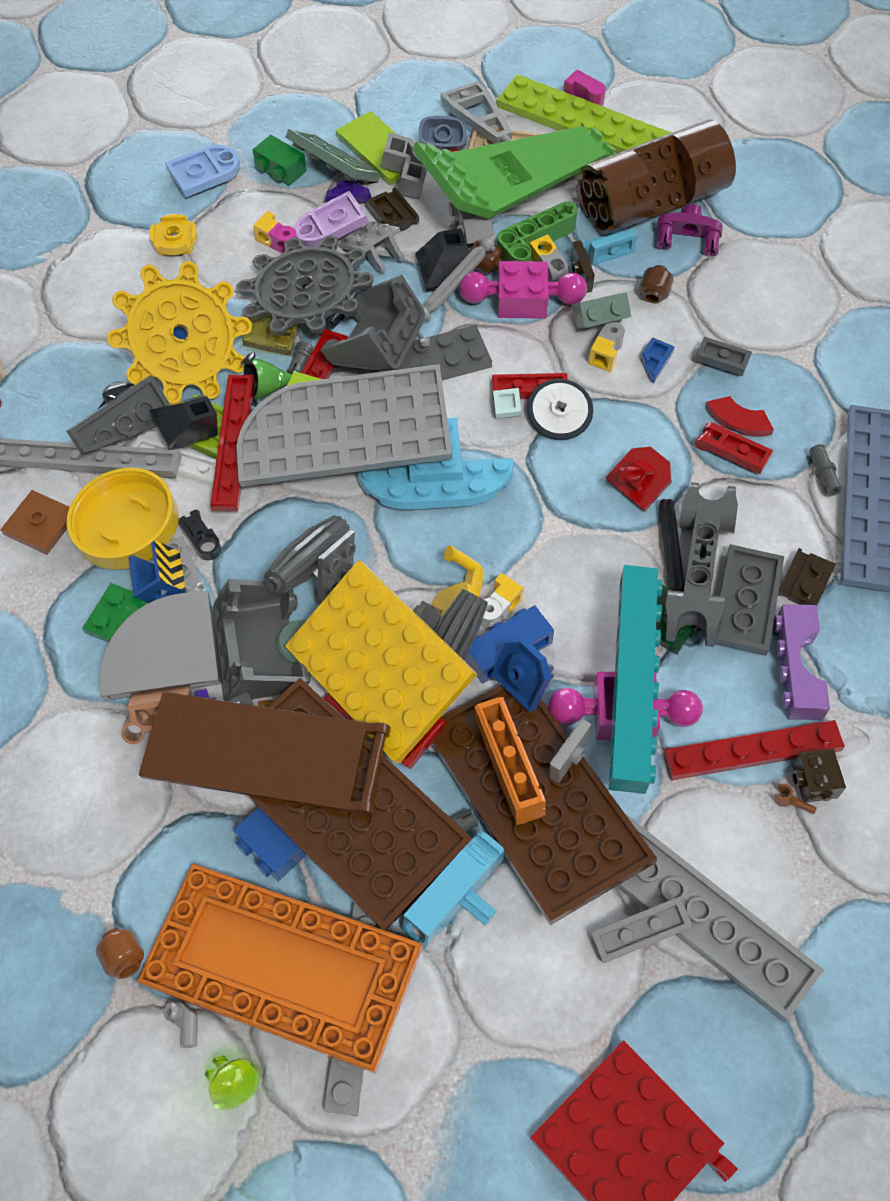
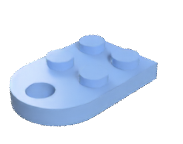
M220 144L206 146L165 162L167 171L185 198L231 180L240 169L236 151L229 146Z

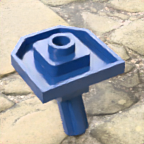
M526 639L515 640L505 643L491 676L525 709L532 712L536 710L550 680L554 677L552 672L554 667L548 664L546 657Z

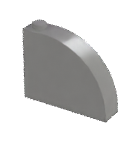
M190 588L186 590V593L157 599L134 612L123 622L111 638L100 668V696L105 701L130 698L133 693L190 685L191 689L221 685L212 604L208 590L203 591L202 588Z

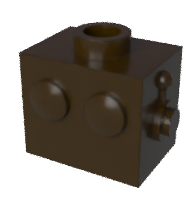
M834 748L799 753L792 764V779L794 786L799 788L804 802L810 803L837 799L846 789Z

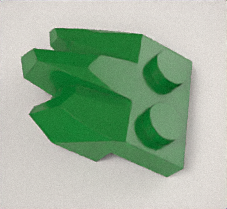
M110 583L82 629L85 634L109 643L123 622L134 612L149 603L135 598L133 591Z

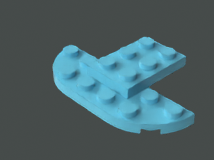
M447 418L453 459L358 471L357 476L362 490L368 496L372 495L380 500V504L390 508L412 510L472 506L493 499L495 493L508 486L513 474V458L462 461L457 418Z

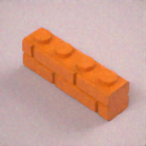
M503 697L474 706L475 721L516 825L545 816V797L542 790L539 789V783L520 737H518V732Z

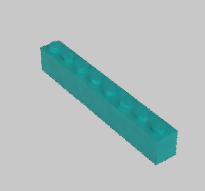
M624 565L620 577L608 790L646 794L649 784H654L656 765H651V755L656 754L657 737H652V727L657 726L658 709H653V700L658 698L659 682H654V673L658 674L660 666V656L655 655V647H659L661 630H656V622H660L662 605L657 604V597H661L663 580H658V568Z

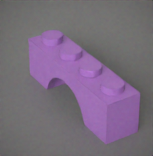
M783 604L778 615H775L773 623L774 631L778 632L779 640L776 643L777 657H781L782 666L779 668V681L784 683L785 690L782 694V707L787 709L788 720H823L830 710L827 682L818 679L808 672L800 657V649L812 644L820 631L817 605Z

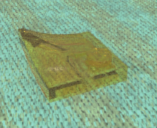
M263 317L256 321H251L252 329L250 333L243 336V346L288 356L292 355L300 324L291 326L286 334L276 336L269 327L273 318Z

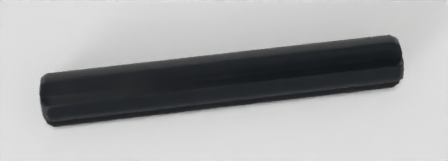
M662 499L659 504L668 584L671 590L684 592L685 582L674 501L672 499Z

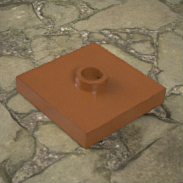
M31 490L0 530L3 535L48 555L67 530V515L70 507Z

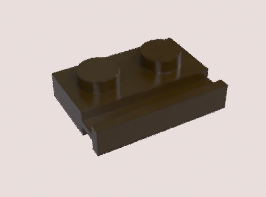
M392 188V192L387 193L385 191L366 200L367 208L382 224L399 227L400 231L410 227V224L413 222L419 223V215L396 188Z
M798 548L779 588L778 596L784 595L789 598L788 600L799 605H818L836 563L812 553L806 554L802 552V549Z

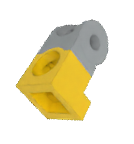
M549 235L530 242L531 262H548V282H553L568 274L567 263ZM543 244V247L538 249V246Z
M609 322L603 327L591 347L589 365L610 373L612 372L617 352L621 349L625 329L622 324Z

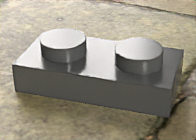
M704 336L695 361L743 376L752 352Z

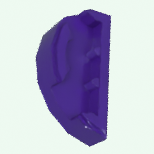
M346 180L336 183V187L331 190L329 189L326 193L325 201L328 202L350 191L357 202H367L366 200L371 198V193L367 187L359 185V182Z

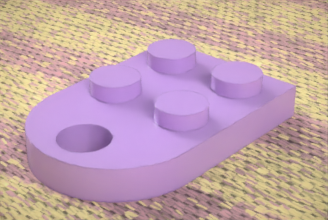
M348 191L305 213L298 219L294 229L296 230L297 238L301 239L304 246L314 247L325 236L333 235L339 239L369 223L351 192Z

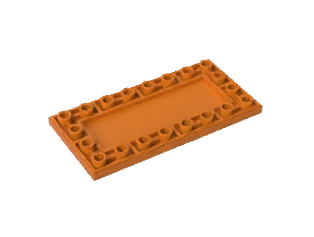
M192 863L136 982L155 991L376 1074L423 945L411 939Z

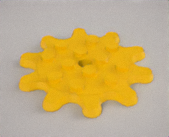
M191 261L184 262L180 266L178 276L172 280L165 279L155 266L145 265L140 271L141 279L144 282L142 293L132 295L121 290L115 292L112 297L113 305L125 313L127 323L123 328L111 330L107 335V342L112 348H125L133 353L134 363L126 372L128 381L136 384L149 375L158 378L163 384V393L170 404L181 400L182 391L188 385L199 387L202 394L208 396L209 399L217 398L221 392L220 385L217 382V373L222 369H229L235 373L244 371V365L240 363L245 357L235 351L233 342L236 337L247 335L252 329V323L248 318L242 316L234 317L226 309V303L234 293L232 285L226 281H221L213 288L203 287L198 281V267ZM174 328H184L187 332V337L184 340L176 338L173 335Z

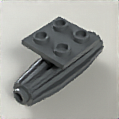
M336 515L308 528L283 549L267 569L264 575L267 589L275 594L279 593L282 595L308 581L313 576L317 581V602L322 603L353 567L356 545L354 544L355 531L350 530V526L345 519Z
M462 589L443 616L441 615L442 610L424 601L417 605L413 611L465 660L478 635L488 602Z

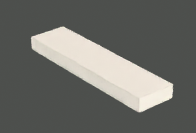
M139 436L133 447L168 449L166 444ZM179 448L171 449L180 450L182 455L177 472L178 477L213 487L216 459Z

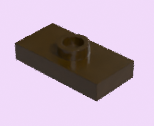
M581 240L572 242L571 251L572 272L584 278L587 284V293L593 290L595 274Z

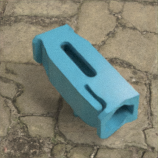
M480 830L404 914L403 932L413 941L422 943V949H426L433 938L449 925L462 908L466 909L484 926L489 923L497 911L479 897L476 892L503 861V847L484 831ZM413 925L424 934L422 939L412 931Z

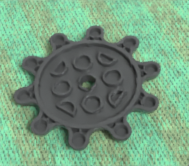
M328 235L323 237L320 243L314 247H306L302 244L301 239L294 237L284 243L285 252L278 257H270L266 254L257 255L252 262L254 267L260 271V274L252 279L241 280L236 285L237 291L242 296L255 297L251 304L243 308L242 313L244 317L250 321L271 317L273 319L269 325L270 330L276 336H282L295 324H306L312 333L320 334L325 330V319L334 313H341L346 316L355 315L359 304L351 295L356 291L370 289L374 278L369 272H356L354 270L365 260V251L363 249L355 248L346 253H339L336 251L338 246L337 237Z

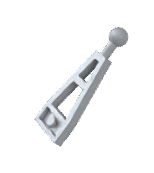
M479 81L441 93V102L452 114L494 144L512 140V131L489 91ZM484 102L490 114L477 118L465 108ZM497 124L500 132L495 131L490 126Z

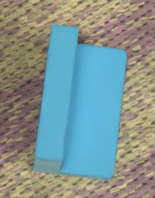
M634 229L620 230L583 242L592 266L635 252L637 233Z

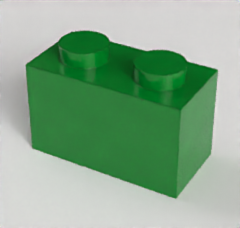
M271 134L252 149L255 167L287 186L293 184L307 172L305 153Z

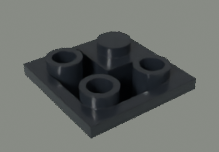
M462 228L438 232L415 253L425 291L436 290L468 255Z
M196 396L149 410L168 450L218 435L217 413L208 396Z

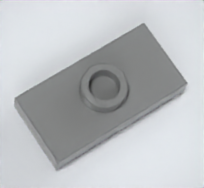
M583 719L582 721L580 720L550 762V779L559 784L571 765H577L585 753L584 747L590 740L592 724Z

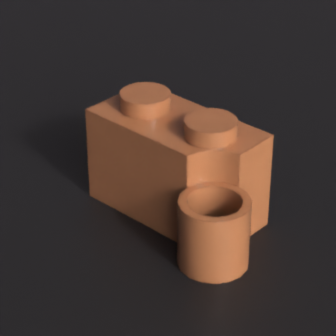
M190 685L133 693L128 704L130 716L126 718L121 730L123 740L129 744H138L143 741L146 731L152 730L162 693L170 692L192 696ZM128 726H138L141 732L133 733L128 729Z

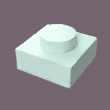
M519 388L493 391L496 419L522 416Z

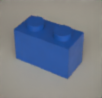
M259 808L234 829L238 839L235 842L236 846L245 856L252 854L257 859L256 867L267 878L272 875L279 882L305 857V853Z

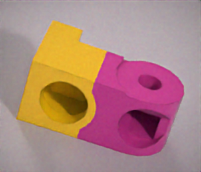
M266 211L253 225L255 240L282 254L285 252L284 243L290 238H297L296 230L293 227L283 226L275 221V214Z

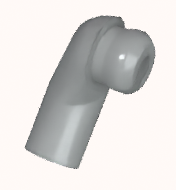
M181 1002L167 1004L163 1012L164 1017L181 1029L180 1047H197L198 1018L196 1013Z

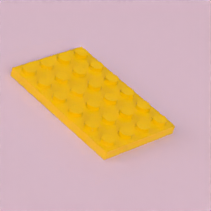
M360 560L353 565L285 645L294 657L305 665L310 674L355 721L385 723L391 726L390 736L385 740L383 751L394 763L398 764L401 763L478 675Z

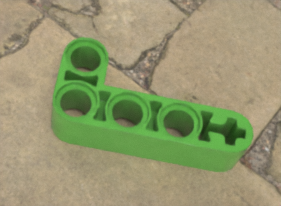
M562 202L499 231L497 234V246L502 249L501 258L504 261L531 262V249L529 247L531 241L545 235H549L552 241H555L575 230L577 206L571 202Z

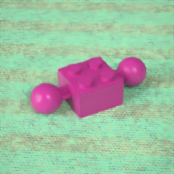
M499 261L498 281H488L487 277L482 273L470 272L460 281L459 291L465 301L474 304L484 301L488 295H498V318L547 319L548 295L558 296L563 303L572 305L584 299L587 293V284L584 278L576 273L565 274L558 282H548V262Z
M597 671L593 685L594 698H584L581 693L572 688H561L554 692L548 703L551 716L562 725H573L580 721L584 715L595 716L596 740H611L615 672ZM654 673V682H657L656 673ZM678 690L672 693L668 699L657 698V700H653V709H658L657 726L652 727V737H656L660 729V717H668L674 725L679 727H689L696 724L703 713V704L699 696L689 690Z

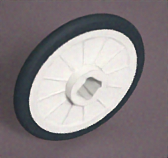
M553 379L546 381L536 387L528 399L527 415L531 425L541 435L550 439L568 440L575 438L588 428L593 418L594 409L591 397L582 386L570 380ZM556 407H559V408H562V409H565V410H564V412H561V411H559V410H556Z

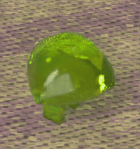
M225 1055L214 1057L212 1062L216 1065V1068L206 1070L204 1074L209 1081L208 1092L213 1105L221 1110L234 1109L248 1102L256 1093L261 1080V1069L258 1065L245 1058L228 1061Z

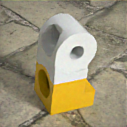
M500 573L495 579L494 593L490 598L484 599L488 602L481 627L490 630L496 623L503 622L523 600L524 587L503 573Z

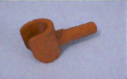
M780 784L778 786L779 792L786 794L787 797L775 794L777 805L786 807L791 804L812 814L816 812L817 807L793 796L791 786L788 784Z

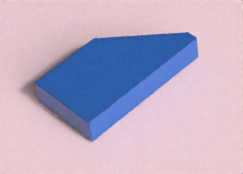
M653 337L643 351L641 361L650 382L655 383L674 353L675 346Z

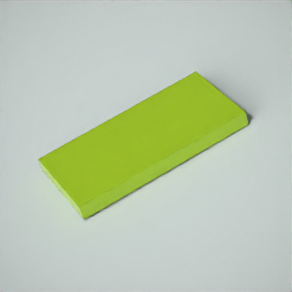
M372 111L336 129V137L368 166L380 172V177L389 185L401 179L402 173L381 167L389 132L396 133Z

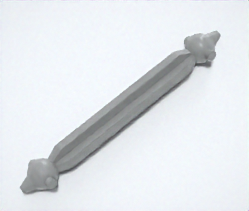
M495 235L483 239L480 238L478 240L480 246L474 248L425 301L423 307L425 312L424 322L431 320L430 313L436 311L454 292L462 278L467 273L472 272L484 259L486 252L496 249L494 247Z

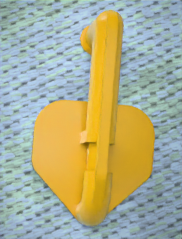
M448 546L445 549L444 559L447 562L453 561L467 570L464 582L441 590L433 599L432 606L442 610V616L462 589L479 597L484 579V569L481 564L455 549L454 546Z

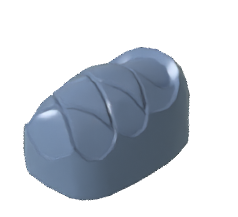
M429 116L423 118L420 122L419 142L425 145L430 143L440 150L460 151L466 145L467 131L459 118Z

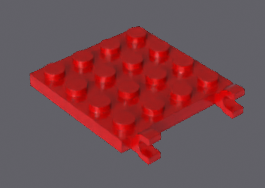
M624 1040L530 1137L534 1145L585 1201H674L706 1164L714 1170L724 1183L738 1170L728 1158L718 1152L725 1143Z

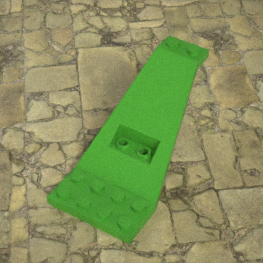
M583 126L456 152H450L447 149L440 150L430 143L425 145L420 142H416L412 148V151L458 210L488 219L580 173L582 166L615 154V148L608 142H604L602 139L603 134L595 128L590 130Z

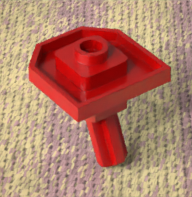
M651 446L631 448L605 478L638 507L646 511L672 483L671 463Z

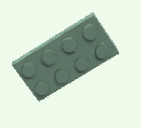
M288 129L285 138L293 142V147L301 151L307 150L310 152L309 156L311 158L327 162L326 167L334 171H342L344 173L343 177L353 182L359 180L367 184L369 181H379L380 172L316 134Z

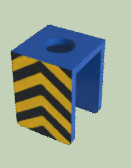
M154 540L151 543L154 564L134 555L129 557L135 598L151 603L166 596L186 592L181 556L178 550ZM161 590H166V591H168L167 593H165V594H163V595L161 594Z

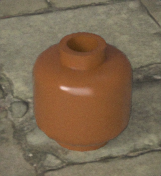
M114 928L102 936V940L96 947V956L108 976L125 979L140 969L141 962L144 959V951L136 935L131 930Z

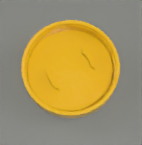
M121 468L94 478L78 492L68 511L67 530L79 552L90 563L105 569L130 568L129 557L131 555L146 561L153 558L151 543L154 540L165 545L171 541L178 526L179 511L169 487L158 475L140 468Z

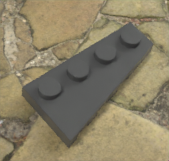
M149 375L66 430L80 453H86L156 428L149 410L170 403L153 376Z

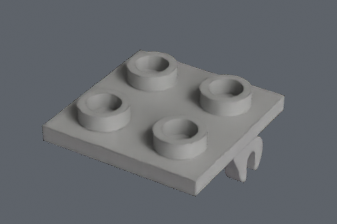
M377 221L367 223L364 226L365 229L348 234L345 237L346 240L339 243L342 249H363L377 273L380 272L382 274L386 271L383 262L374 248V244L381 240L384 241L396 262L399 261L401 263L404 261V255L393 237L401 232L400 228L389 224L377 223Z

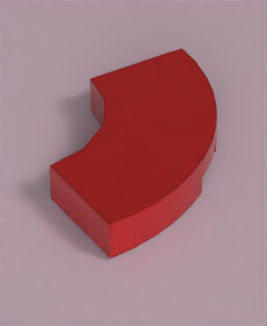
M731 396L706 402L705 408L708 413L725 428L728 426L740 431L742 435L757 437L772 435L774 431L764 410L743 408Z

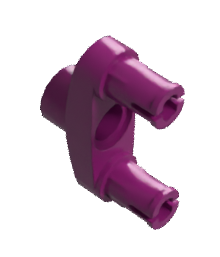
M687 204L682 207L681 213H666L658 218V240L656 246L662 250L663 242H665L664 250H669L672 247V234L705 238L704 255L709 256V250L711 249V256H716L719 253V239L722 237L723 225L716 219L703 216L700 206Z

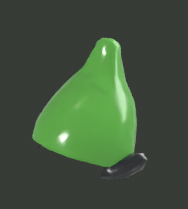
M252 352L240 364L244 365V375H254L255 383L252 406L256 407L258 405L257 400L268 397L286 386L292 374L269 362L256 359L255 352Z

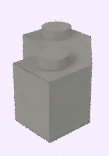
M389 132L381 167L402 173L398 191L403 195L420 199L427 169L412 151L415 143L411 138Z
M452 202L448 203L450 216H454V221L459 220L460 225L457 226V229L462 228L466 244L475 243L480 238L483 239L494 235L492 218L488 219L458 210Z

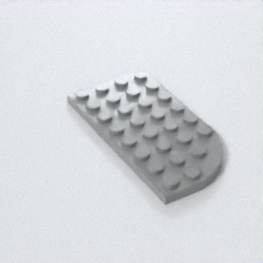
M440 364L301 382L286 386L265 398L255 407L244 422L237 440L238 479L241 487L453 459Z

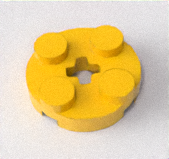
M180 214L165 215L160 218L161 222L157 223L156 226L155 223L151 225L149 236L151 244L156 249L158 255H187L193 251L198 234L195 223L188 221L186 216Z

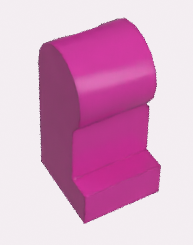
M578 69L564 80V92L601 106L604 105L606 87L602 82Z

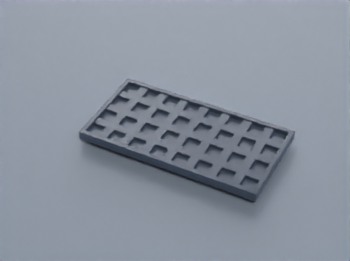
M850 405L847 418L841 585L890 592V410Z

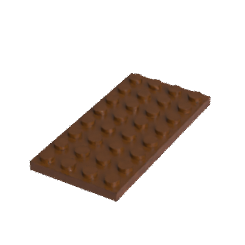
M301 678L295 681L268 706V708L344 719ZM367 739L364 740L351 801H360L372 748V744ZM383 754L372 802L375 805L373 816H363L349 811L246 795L380 929L385 931L415 902L457 854L473 839Z
M500 685L441 717L448 724L432 742V746L493 839L503 847L504 856L550 926L656 863V855L584 757H582L577 765H571L559 784L550 779V762L569 736L559 722L551 716L548 707L542 699L536 710L529 712ZM498 697H503L518 732V737H520L539 783V789L542 790L546 800L545 816L520 825L515 823L475 721L474 706Z

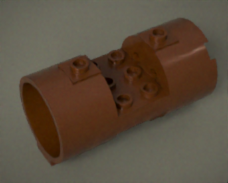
M709 119L586 164L580 169L582 179L578 180V186L575 187L580 210H584L587 218L591 217L596 223L594 229L599 234L608 235L727 189L732 185L736 174V159L730 138L718 122Z

